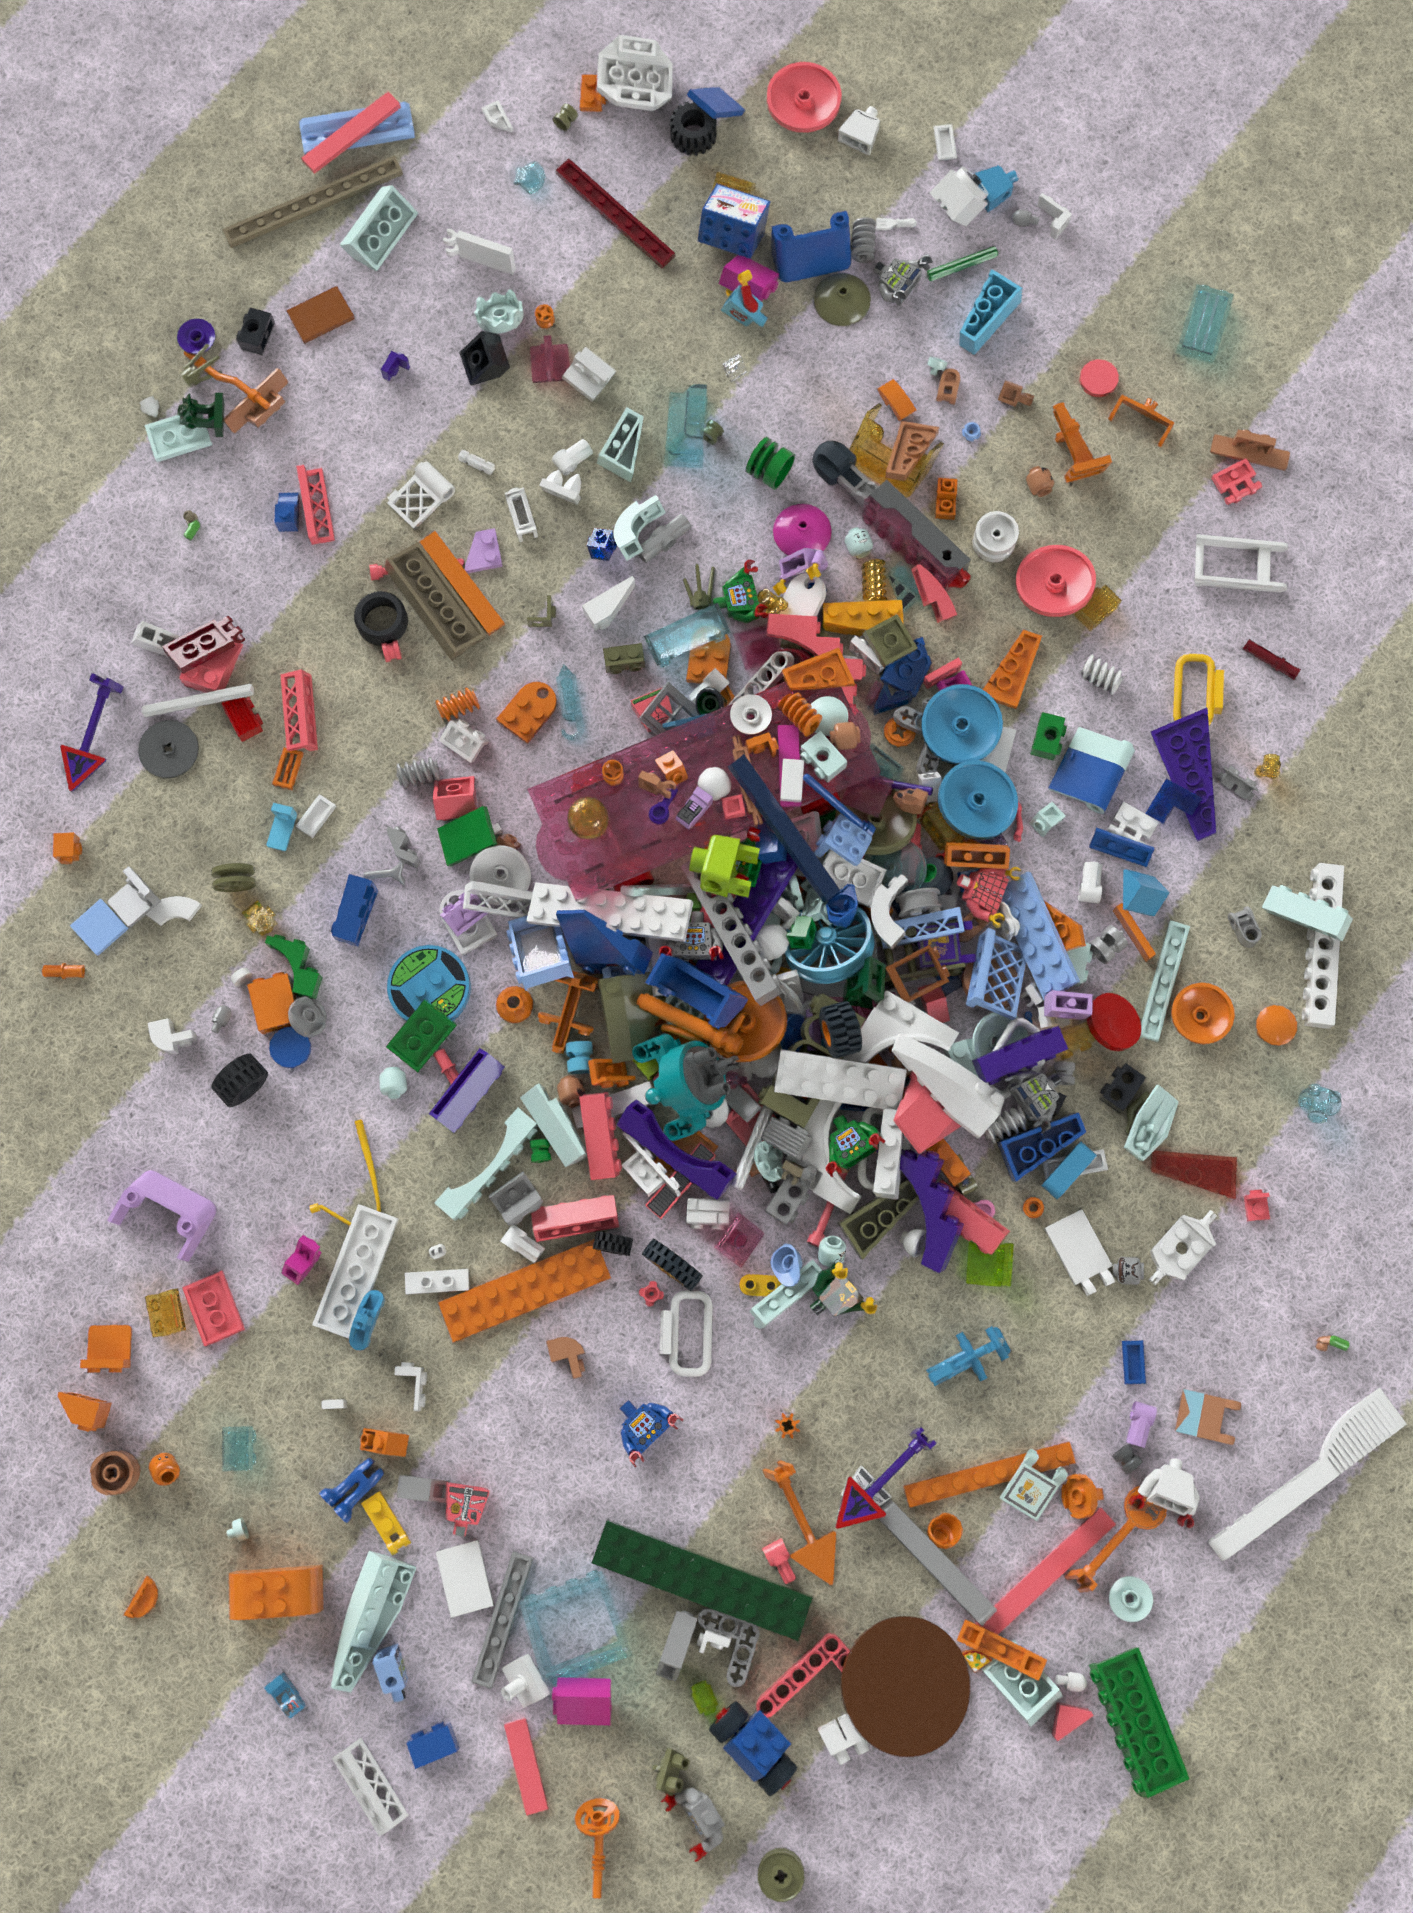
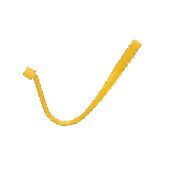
M360 1119L354 1121L370 1174L377 1211L381 1212L374 1164L363 1120ZM319 1203L309 1206L312 1214L322 1209L348 1226L351 1225L350 1221L327 1207L319 1205Z

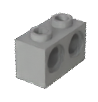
M789 1175L765 1210L767 1214L784 1225H787L788 1222L793 1224L799 1214L796 1209L800 1204L804 1206L810 1196L807 1193L809 1188L799 1181L796 1185H792L793 1178ZM792 1187L798 1188L800 1196L792 1198L788 1193L789 1189ZM780 1205H786L789 1208V1213L786 1216H781L778 1213L777 1208Z

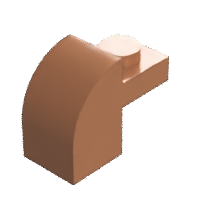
M559 1337L546 1341L551 1362L568 1359L573 1379L583 1377L582 1372L585 1371L583 1359H578V1356L586 1354L578 1341L569 1337Z

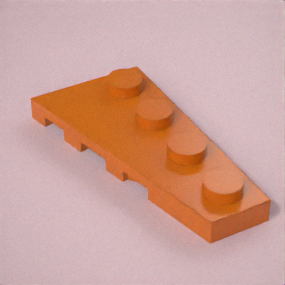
M1023 630L988 683L982 689L996 703L1017 709L1042 638L1041 635Z

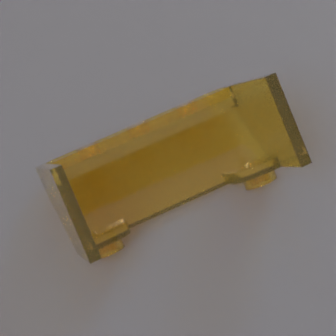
M878 403L867 411L849 450L856 455L857 462L855 467L860 472L879 484L888 480L899 492L908 498L916 491L931 470L944 443L940 442L929 451L928 455L924 453L905 481L886 478V470L892 449L881 443L884 437V430L881 425L875 422L882 404Z

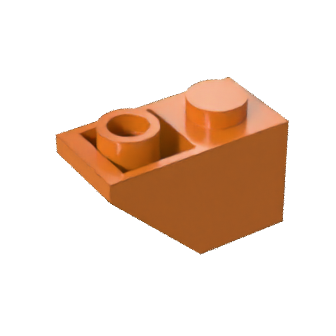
M363 1428L360 1450L406 1457L409 1435Z

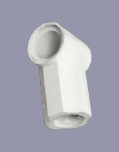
M582 439L569 449H562L555 453L552 461L561 473L567 476L576 469L580 462L591 456L593 451L587 441Z
M715 668L704 678V682L689 697L695 704L696 696L703 688L712 687L720 693L730 682Z
M1098 862L1084 863L1078 901L1100 903L1102 886H1100L1102 864Z
M512 1224L501 1239V1242L515 1252L518 1251L531 1262L536 1263L545 1248L528 1237L527 1233Z

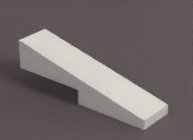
M650 1081L609 1095L613 1100L612 1117L615 1118L623 1114L626 1107L636 1099L645 1106L651 1105L645 1100L647 1090L652 1088ZM578 1106L571 1110L576 1127L580 1129L583 1128L581 1106Z

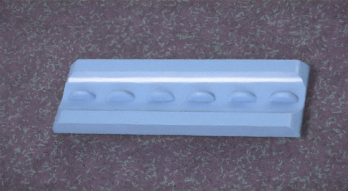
M399 102L401 105L399 110L348 149L415 138L410 104ZM366 108L301 119L299 125L304 155Z

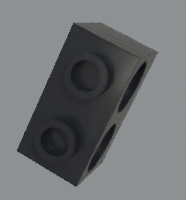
M1126 1063L1122 1067L1117 1066L1111 1074L1113 1077L1111 1083L1106 1082L1100 1090L1102 1096L1099 1100L1119 1114L1125 1110L1146 1079L1144 1075ZM1123 1074H1127L1130 1076V1084H1126L1125 1082H1123ZM1111 1091L1119 1093L1120 1099L1118 1101L1111 1098Z

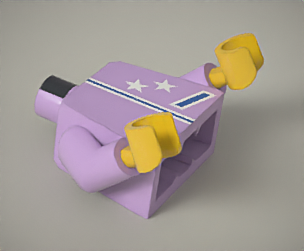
M803 548L779 560L782 574L779 582L773 586V590L778 596L781 593L783 594L787 590L784 584H787L790 579H794L802 573H807L811 580L814 577H820V572L825 571L828 567L824 552L818 549Z

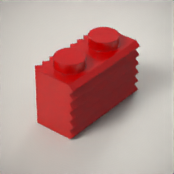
M250 697L228 700L221 703L242 742L263 732L261 725L264 723L258 713L254 714L252 708L255 706Z

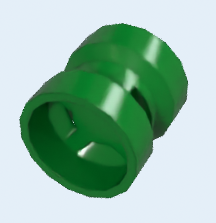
M547 1139L529 1141L530 1148L532 1149L531 1163L552 1161L551 1154L549 1153L551 1145Z

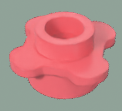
M655 1281L649 1282L648 1286L639 1290V1295L644 1297L646 1305L649 1307L653 1306L654 1302L658 1299L662 1300L664 1298V1293L658 1289Z

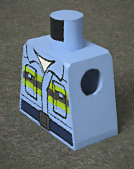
M397 1643L377 1650L373 1660L384 1694L391 1692L394 1702H399L406 1698L404 1687L408 1680L400 1647Z

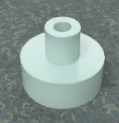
M932 356L929 357L927 365L932 367L930 374L934 376L938 375L939 370L945 371L948 362Z
M243 1518L233 1521V1528L227 1530L228 1538L236 1537L239 1542L249 1539V1533Z

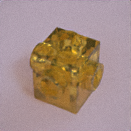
M258 900L242 912L249 921L246 924L253 933L257 931L261 936L270 933L278 924L273 918L276 914L269 906L264 908Z

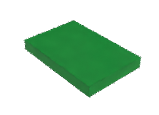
M481 806L437 828L447 866L458 864L486 848L497 845L487 806Z
M424 999L387 1044L386 1048L418 1073L457 1024Z

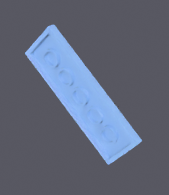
M1025 872L1019 876V880H1012L1007 884L1001 901L1008 905L1012 916L1020 924L1019 932L1015 937L1044 1000L1045 995L1052 990L1065 991L1079 983L1080 980L1031 872Z

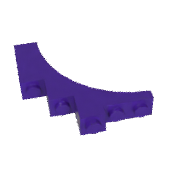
M901 1149L900 1170L913 1185L925 1215L926 1244L921 1265L940 1274L947 1268L964 1224L959 1222V1219L953 1215H945L954 1192L949 1190V1186L946 1184L936 1183L944 1160L939 1158V1154L928 1150L917 1156V1153L912 1150Z

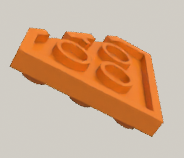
M1044 900L1066 951L1086 946L1082 925Z

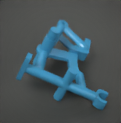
M993 1326L985 1329L991 1342L975 1350L964 1332L957 1334L956 1337L962 1351L926 1370L933 1385L936 1386L951 1379L953 1376L969 1368H972L980 1382L985 1380L987 1376L979 1357L996 1350L999 1358L1003 1361L1009 1358L1008 1354L1011 1352L1001 1330L998 1327L993 1328Z

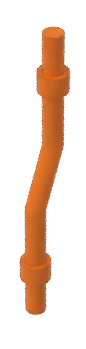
M184 351V355L190 360L196 355ZM201 356L193 365L199 368L207 361ZM211 366L204 369L215 380L235 385L247 395L248 399L254 403L257 402L264 409L270 407V403L261 396L260 392L254 388L251 389L237 377L221 374Z

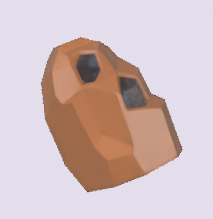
M919 788L899 790L894 794L893 801L902 811L911 814H921L927 802L928 792Z

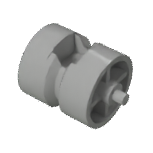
M1112 925L1108 926L1101 933V937L1097 936L1089 943L1091 944L1090 951H1093L1094 954L1092 958H1097L1104 964L1115 957V952L1120 953L1128 945L1123 935L1124 931H1119Z

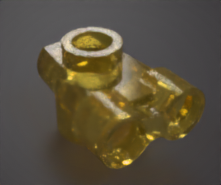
M762 589L757 595L759 603L768 607L766 609L768 615L780 614L781 611L788 608V602L783 597L776 596L769 589Z
M1277 754L1264 755L1263 764L1256 767L1254 775L1258 778L1265 776L1270 779H1276L1280 774V756Z

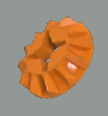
M894 718L889 719L884 727V735L890 745L906 747L913 742L916 735L915 732L907 729L903 732V738L899 734L895 735L897 726L900 730H906V728L896 724Z

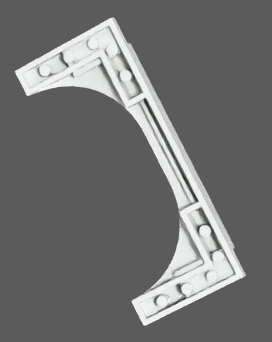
M886 990L884 999L878 1003L876 1008H873L861 1028V1051L847 1055L844 1059L868 1063L876 1054L893 1046L898 1034L905 1035L918 1042L930 1043L949 1051L959 1033ZM820 1099L804 1128L809 1131L807 1135L813 1139L802 1160L794 1159L789 1155L785 1160H792L804 1168L810 1165L816 1167L817 1172L808 1188L840 1209L852 1214L862 1196L852 1190L837 1171H834L833 1177H831L825 1170L826 1165L829 1163L832 1123L842 1103Z

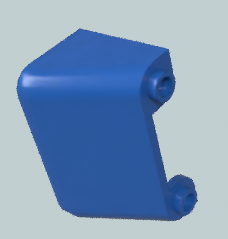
M847 211L838 212L831 216V228L794 236L792 228L786 224L772 226L771 254L780 281L785 283L845 271L850 267L851 245Z

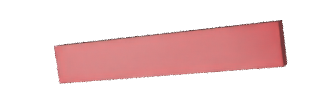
M389 91L305 154L302 157L303 163L314 174L399 110L401 108L400 103Z

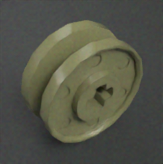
M245 863L218 865L211 870V876L217 878L212 882V888L219 892L250 890L256 886V880L250 877L254 875L255 867Z
M775 1848L768 1851L761 1858L758 1866V1884L761 1891L769 1899L776 1902H787L795 1898L803 1887L804 1866L800 1857L792 1850ZM778 1870H783V1873H787L784 1875V1879L780 1880L779 1876L776 1877Z

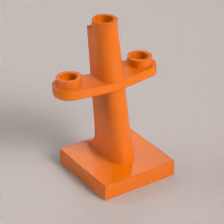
M1064 402L1054 405L1053 413L1061 432L1055 434L1056 443L1066 442L1074 461V465L1064 475L1066 483L1103 473L1112 463L1111 456L1107 455L1094 459L1079 432L1080 424L1071 418Z
M573 971L574 978L566 976L554 980L569 985L561 1017L544 1012H539L537 1016L539 1022L543 1024L559 1023L552 1045L553 1052L564 1054L571 1027L578 1029V1033L584 1036H590V1033H593L594 1028L592 1026L574 1021L582 990L595 992L599 989L598 981L600 978Z

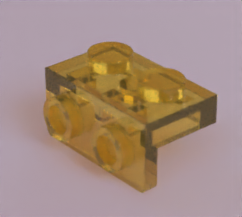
M178 1289L145 1296L153 1338L165 1337L186 1330Z

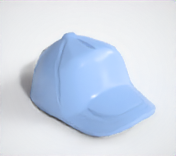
M784 1244L773 1253L770 1264L780 1283L791 1287L799 1282L803 1262L800 1253L791 1244Z

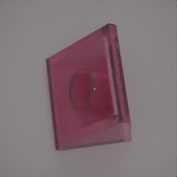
M767 623L733 634L745 670L764 665L773 653L781 649L779 638L767 637Z
M738 1212L715 1245L714 1250L742 1268L765 1233Z

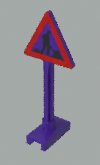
M91 673L89 681L99 686L96 694L98 696L80 749H75L65 745L60 746L68 788L71 792L106 762V758L91 754L89 750L106 699L109 698L110 692L121 694L124 686L110 678L105 680L94 673Z
M922 1427L916 1428L910 1434L913 1440L908 1444L909 1447L866 1491L851 1476L847 1478L835 1525L836 1529L886 1516L882 1508L873 1500V1496L914 1454H918L922 1449L930 1450L937 1444L934 1440L928 1441V1438L922 1433L924 1431Z

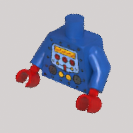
M628 1400L620 1408L628 1418L622 1424L623 1428L620 1433L623 1447L629 1456L631 1464L637 1467L635 1460L638 1458L644 1462L645 1459L641 1454L670 1426L677 1430L678 1428L675 1426L676 1420L679 1419L683 1422L684 1419L674 1414L664 1405L652 1402L647 1405L643 1403L637 1409Z

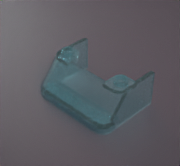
M715 603L647 634L642 639L655 666L660 665L663 668L671 664V659L712 640L718 643L726 639L725 635L731 632L718 603Z

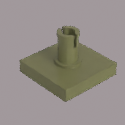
M898 614L863 633L883 668L916 651L918 648Z

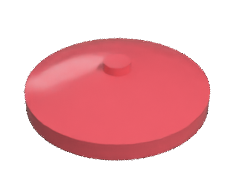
M797 62L783 67L772 77L767 88V107L771 116L779 125L794 132L809 133L826 127L835 119L841 106V88L836 77L825 67L811 62Z
M1049 545L1034 550L1023 559L1016 573V590L1020 600L1030 610L1043 616L1062 617L1073 614L1090 601L1095 591L1096 573L1091 561L1082 552L1069 546Z

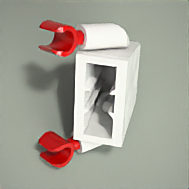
M1173 1458L1169 1460V1465H1163L1160 1469H1154L1144 1479L1138 1489L1139 1494L1131 1496L1129 1504L1133 1505L1134 1501L1139 1499L1140 1503L1137 1509H1142L1145 1505L1144 1497H1147L1146 1501L1180 1514L1177 1519L1179 1526L1183 1527L1187 1519L1186 1527L1192 1528L1194 1520L1191 1517L1195 1515L1200 1496L1194 1484L1192 1474L1182 1471V1461Z

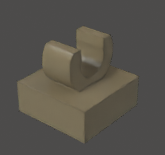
M785 1160L782 1168L787 1171L782 1174V1179L786 1180L787 1176L791 1174L793 1176L791 1184L796 1185L805 1168L792 1160Z

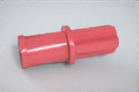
M443 1048L435 1052L433 1056L442 1069L441 1073H444L449 1083L452 1084L459 1074L455 1068L456 1064L451 1062Z

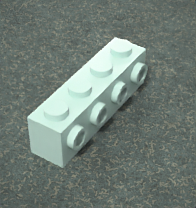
M1272 885L1262 906L1266 912L1343 941L1353 920L1348 914V910L1339 906L1334 909L1329 907V903L1320 899L1317 902L1310 900L1311 897L1302 892H1299L1297 895L1292 893L1290 888L1280 885V887Z

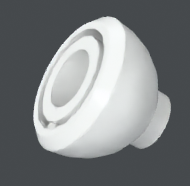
M914 1229L909 1232L904 1231L901 1235L900 1242L903 1243L904 1249L913 1258L920 1256L925 1249V1230Z

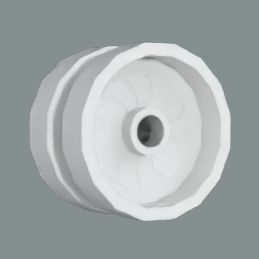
M1000 511L989 512L981 517L977 523L972 540L973 549L980 558L992 563L1001 562L1013 553L1019 535L1018 525L1014 518Z

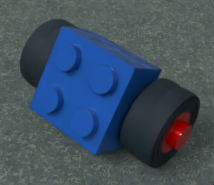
M735 1701L727 1708L723 1707L716 1714V1720L710 1726L709 1731L721 1744L734 1734L723 1749L753 1782L757 1781L768 1796H772L780 1789L783 1790L791 1782L790 1778L797 1770L796 1764L784 1753L791 1743L761 1710L748 1718V1712L739 1702Z

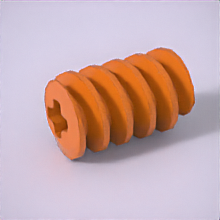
M466 687L465 694L460 690L457 691V698L450 694V701L443 697V704L439 700H435L443 722L444 718L450 722L451 715L458 719V712L465 716L466 709L472 713L473 706L478 710L481 709L473 688L471 692Z
M800 693L787 694L780 700L778 709L793 722L794 726L804 736H810L817 730L822 720V715L817 714V710L812 709V705L807 703L805 698H801Z

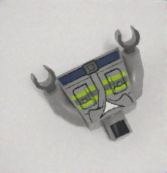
M924 255L918 260H899L895 258L888 266L878 262L874 272L880 275L878 287L883 300L901 306L921 280V269L925 271L930 269L929 263H933L930 255Z
M1019 1071L1014 1076L1006 1078V1082H1011L1008 1090L1030 1121H1037L1039 1119L1034 1126H1041V1134L1051 1128L1050 1121L1057 1106L1056 1101L1059 1099V1095L1054 1088L1062 1083L1060 1077L1056 1073L1047 1078L1044 1073Z

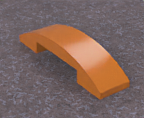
M966 1619L957 1637V1641L1007 1664L1038 1681L1047 1662V1659Z

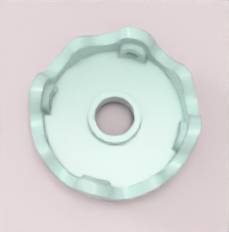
M508 290L506 295H500L496 292L492 293L488 301L478 297L475 316L482 330L490 333H505L517 328L523 320L524 311L522 302L517 300L512 290Z

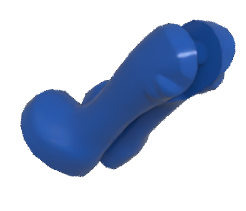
M368 1458L359 1464L337 1487L333 1489L324 1488L319 1492L324 1501L331 1507H334L346 1492L356 1483H359V1486L334 1508L336 1514L345 1523L351 1519L353 1507L384 1475L382 1468L373 1473L369 1479L364 1475L375 1463L372 1458Z

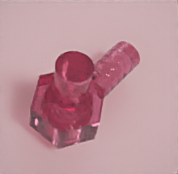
M729 1071L725 1075L726 1082L730 1085L731 1089H736L738 1084H747V1077L738 1076V1073L735 1071Z

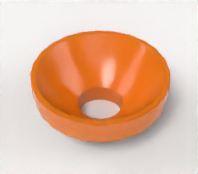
M510 986L502 990L498 995L496 1009L503 1020L509 1023H519L526 1020L532 1013L533 999L524 988ZM511 997H517L520 1003L518 1007L510 1008L507 1003Z

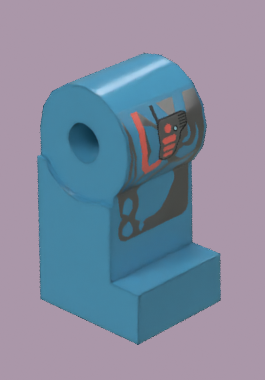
M285 1672L264 1687L267 1693L271 1694L284 1714L290 1719L306 1707L305 1702Z

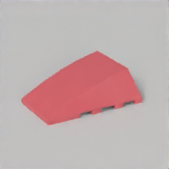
M911 1071L909 1076L911 1079L910 1083L904 1090L905 1097L900 1101L893 1121L920 1154L960 1128L961 1125L943 1111V1105L939 1101H934L930 1096V1090L925 1085L921 1086L917 1081L916 1074Z

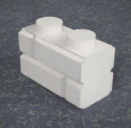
M688 1198L686 1224L691 1225V1229H703V1226H712V1230H724V1227H729L730 1200Z

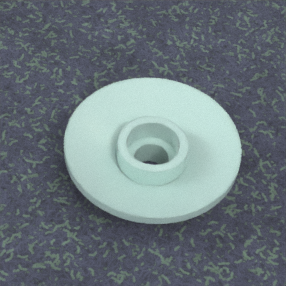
M1126 1576L1118 1579L1112 1585L1109 1592V1604L1114 1614L1120 1619L1127 1622H1137L1144 1619L1150 1613L1153 1605V1595L1150 1587L1143 1580L1134 1576ZM1128 1594L1133 1596V1601L1130 1603L1126 1601Z

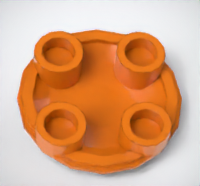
M1272 1005L1266 1007L1259 1013L1256 1020L1257 1035L1271 1045H1285L1294 1038L1297 1032L1296 1018L1289 1009L1283 1006Z

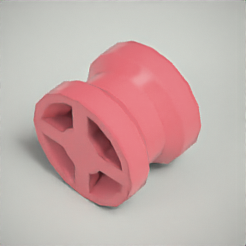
M397 640L390 644L386 642L381 643L386 663L395 658L397 660L402 659Z

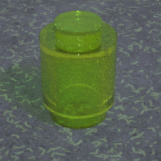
M706 1680L690 1687L692 1691L690 1695L699 1714L704 1713L705 1716H708L717 1711L716 1706L719 1703L711 1685L707 1684Z

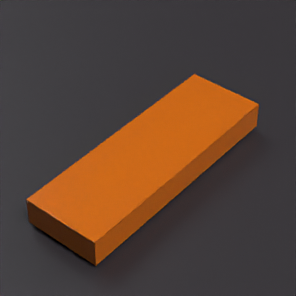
M1123 903L1117 905L1113 910L1114 914L1145 962L1149 961L1156 955L1155 951L1129 911L1123 910Z

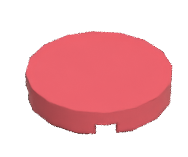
M1096 359L1084 365L1080 373L1079 382L1087 394L1093 397H1105L1115 390L1119 374L1112 363Z

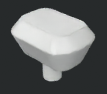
M438 1244L429 1249L430 1257L437 1259L446 1254L445 1246Z

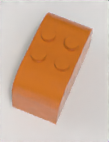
M323 1565L241 1570L229 1573V1620L304 1616L316 1614L324 1610Z

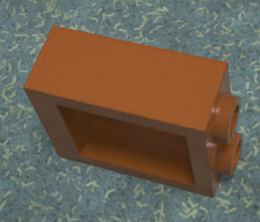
M928 945L886 967V971L896 990L904 1001L909 1003L949 982L947 977L951 975L945 965H940L938 959L941 956L936 947L931 948ZM927 952L941 980L909 996L895 968Z

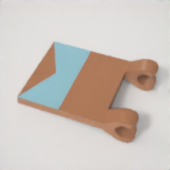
M1183 1389L1175 1432L1234 1445L1235 1437L1221 1434L1220 1430L1224 1408L1238 1411L1241 1409V1402Z

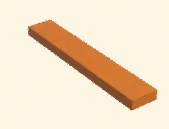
M436 531L419 541L488 635H491L505 625L504 621Z

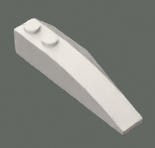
M897 1035L892 1049L894 1055L908 1071H913L916 1074L917 1081L921 1086L925 1085L930 1090V1096L935 1102L939 1101L943 1105V1111L951 1119L976 1138H980L1000 1115L1005 1098L975 1074L947 1056L905 1035Z

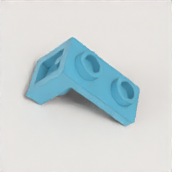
M273 803L271 811L275 818L266 845L268 848L286 851L297 813L293 807Z

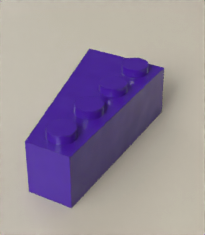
M1059 1026L1039 1031L971 1061L978 1077L985 1083L988 1082L989 1085L1000 1082V1077L1004 1075L1011 1077L1019 1073L1021 1068L1026 1067V1069L1037 1066L1038 1061L1043 1059L1044 1061L1051 1060L1056 1057V1054L1068 1050Z

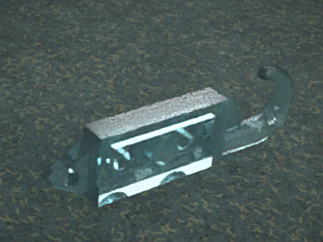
M563 664L558 677H556L562 716L567 721L576 722L577 731L575 734L569 735L564 729H561V733L564 738L574 741L583 735L584 721L576 675Z

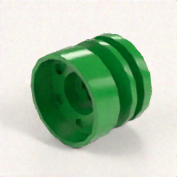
M764 437L751 453L745 472L749 475L754 474L756 479L763 476L762 482L775 490L790 472L796 455L785 447L777 452L779 444L772 442L769 437Z

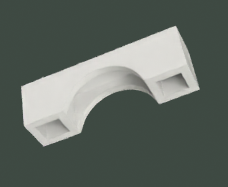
M884 1109L880 1136L886 1142H879L873 1193L880 1198L898 1199L901 1179L900 1156L905 1135L893 1121L897 1110Z

